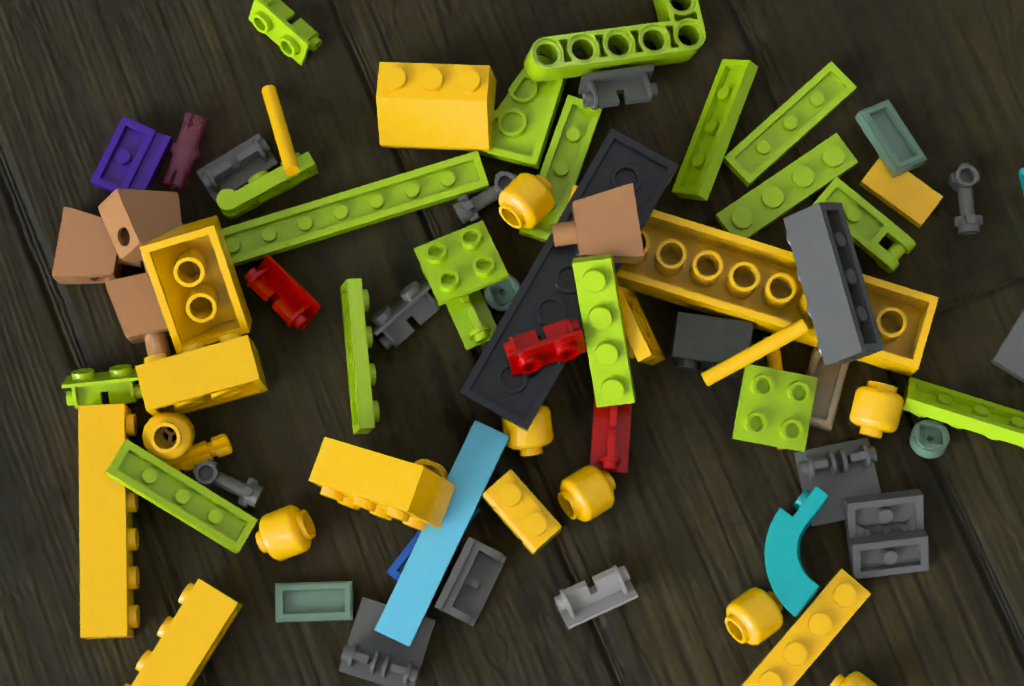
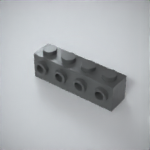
M819 202L783 218L786 227V238L792 248L797 266V276L802 283L807 301V312L814 325L818 339V350L823 357L824 364H846L884 350L842 203Z

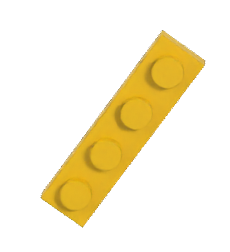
M842 568L839 569L741 686H794L871 593Z

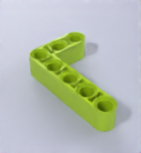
M653 0L658 22L539 38L533 43L525 57L524 70L533 80L550 81L579 77L582 74L595 70L621 69L630 65L654 64V66L686 62L696 54L706 39L699 1ZM670 1L678 2L682 6L683 11L675 9ZM678 35L687 37L690 40L691 46L683 44ZM643 40L653 42L657 50L648 49ZM608 45L617 46L622 55L613 54L609 50ZM578 49L582 51L587 59L580 60L576 58L572 50ZM536 54L546 55L550 59L551 64H542L537 59Z

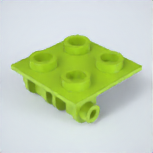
M483 220L413 248L420 262L424 277L428 280L439 306L510 277Z
M752 364L745 366L732 439L805 452L818 377Z

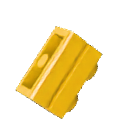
M512 469L482 494V499L511 532L522 541V544L532 555L536 554L562 530L560 523Z

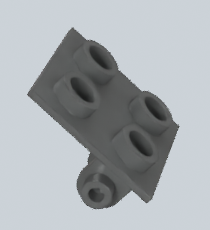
M868 437L808 449L805 452H794L802 491L807 488L812 492L817 486L831 497L810 524L811 527L845 520L844 497L881 493L874 464L877 461V453L874 446L870 447Z
M362 597L347 645L345 644L341 655L342 661L338 671L384 686H415L436 620L424 617L411 646L408 647L374 630L386 604Z

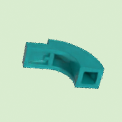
M817 486L812 492L806 488L793 505L798 510L794 516L781 507L779 508L770 524L765 542V567L770 585L779 601L794 617H798L821 588L807 574L800 557V545L805 531L831 498Z

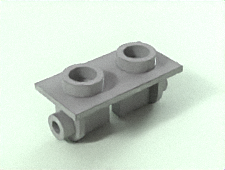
M614 565L612 568L593 576L594 585L589 588L584 580L569 588L559 590L560 595L555 596L554 600L568 630L639 597L624 565L619 568Z

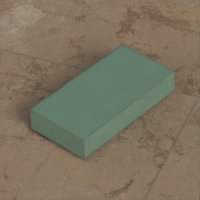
M889 99L860 110L855 116L856 121L893 178L922 166L927 160Z
M353 581L275 583V621L277 623L354 620Z

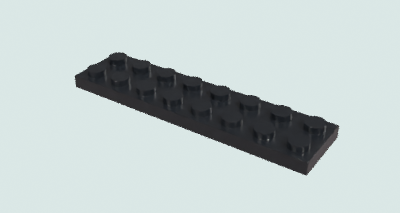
M611 128L557 223L574 221L572 202L633 183L640 231H642L676 172L678 164ZM552 232L459 392L462 396L526 432L529 430L567 361H557L542 366L536 372L529 374L521 373L513 376L503 343L510 341L509 337L534 329L539 341L546 339L542 327L565 318H569V321L577 319L580 329L584 333L572 266L573 258L579 257L577 244L555 247ZM614 263L616 275L623 263Z

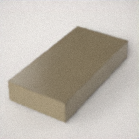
M817 348L812 350L806 375L818 377L809 426L830 432L849 363L825 365L823 357Z

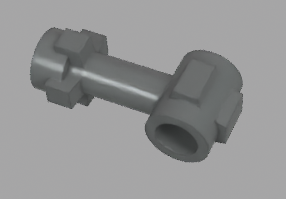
M961 163L957 166L956 171L948 177L949 185L954 191L958 192L960 216L953 218V227H957L958 235H975L980 233V226L983 225V216L975 215L972 188L974 184L980 181V175L974 166L969 165V163Z
M500 171L495 174L494 185L471 199L466 194L457 198L458 202L452 206L461 222L466 224L469 221L474 223L479 220L478 211L498 200L499 194L517 175Z
M210 459L195 464L192 470L199 484L207 489L216 486L238 496V504L246 508L248 505L256 508L265 487L258 485L259 481L249 477L245 483L219 471L218 463Z

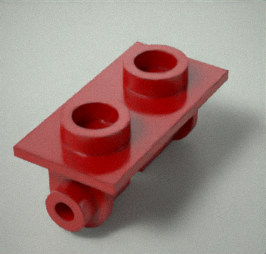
M269 254L266 255L258 269L254 267L244 276V279L248 281L247 287L249 289L252 288L265 302L270 299L274 302L271 308L287 322L289 327L294 326L297 330L301 328L304 331L322 306Z
M565 318L564 320L543 326L546 339L540 341L535 329L509 337L510 341L503 343V347L513 376L521 373H533L542 366L557 361H569L576 358L579 354L587 352L583 331L580 329L577 319L569 321V318Z
M594 398L590 465L597 467L600 471L628 472L632 403L597 407Z

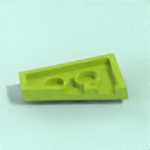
M536 54L537 59L542 64H551L548 57ZM523 68L509 87L507 96L496 111L494 110L490 151H478L479 155L539 170L567 78L536 81L531 79Z

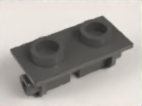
M654 64L630 65L621 69L595 70L582 74L577 97L583 100L585 108L591 107L592 110L619 106L620 101L617 94L623 95L626 105L651 102L652 98L658 96L656 83H650Z
M258 133L197 170L196 173L216 203L217 195L221 190L232 189L236 191L247 184L250 177L258 172L270 170L278 165V162L271 153V149L264 138Z
M421 280L419 283L413 281L400 292L401 299L391 308L388 305L383 307L372 317L371 321L373 324L370 325L372 334L376 336L380 333L382 334L377 340L387 351L392 346L397 348L415 331L406 321L409 317L412 316L421 326L441 309L433 291L427 292L431 289L429 282Z

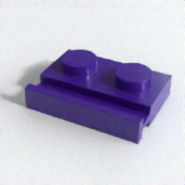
M122 116L90 180L91 184L109 193L114 192L117 188L150 190L173 143V139L168 135L165 136L150 127Z

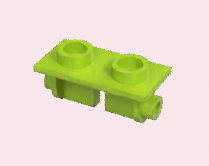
M254 0L249 15V20L253 23L254 27L274 41L286 56L292 57L301 66L304 65L308 50L310 49L314 52L322 43V40L318 38L319 33L302 18L290 24L288 21L294 17L295 12L281 0Z
M481 290L446 303L466 351L490 340L497 325Z
M130 364L115 365L110 367L108 372L94 373L93 368L77 369L72 371L71 375L67 376L62 383V389L71 388V391H66V402L68 406L74 405L75 409H78V406L103 405L102 392H108L110 404L137 403V399L143 398L140 385L136 384V381H138L136 369H132Z

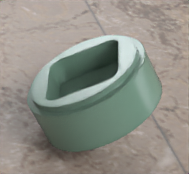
M509 274V278L483 288L486 302L495 310L506 311L521 286L519 281L511 274Z
M925 419L914 425L909 443L917 455L933 459L944 454L950 441V434L942 423L932 419Z

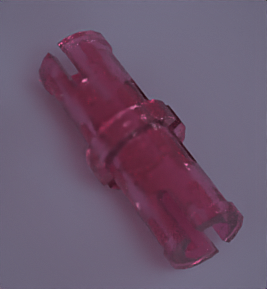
M191 113L184 114L177 142L171 145L170 152L173 155L163 180L165 186L175 189L177 186L179 191H186L193 163L198 161L200 156L198 147L205 125L208 122L205 118L198 115L192 118L193 115Z

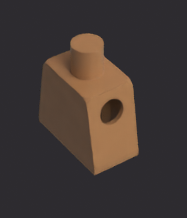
M633 183L572 202L574 221L551 224L554 246L577 244L579 257L612 253L614 263L643 262L644 250Z
M117 188L98 206L100 215L119 258L123 261H143L147 277L150 278L140 245L182 226L178 192Z
M64 207L52 270V277L59 284L105 283V281L121 278L123 265L143 267V261H123L119 258L102 217L70 207Z
M141 273L105 281L107 291L126 338L132 344L145 342L147 356L159 353H166L167 357L171 356L167 339L170 334L151 279L147 277V274Z

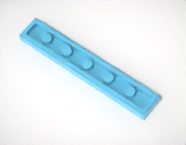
M476 420L474 421L446 479L456 486L441 528L438 529L426 525L425 530L421 531L374 629L375 631L408 647L411 646L510 436Z

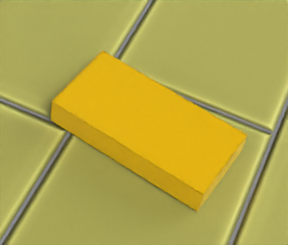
M880 157L859 184L918 228L922 226L943 198L942 195L909 171L893 178Z

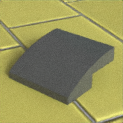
M920 489L844 497L848 553L851 574L854 579L929 571L928 535L924 530V500Z

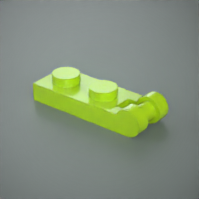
M309 151L302 155L295 153L300 171L294 176L285 174L281 161L280 167L269 173L266 170L256 173L248 179L247 185L236 191L232 189L221 190L217 195L216 202L222 214L228 219H236L318 174V169Z
M838 177L830 183L813 203V205L819 202L842 203L853 243L872 257L888 273H893L899 266L898 260L904 253L909 254L916 246L915 241ZM884 236L893 243L888 250L878 244Z

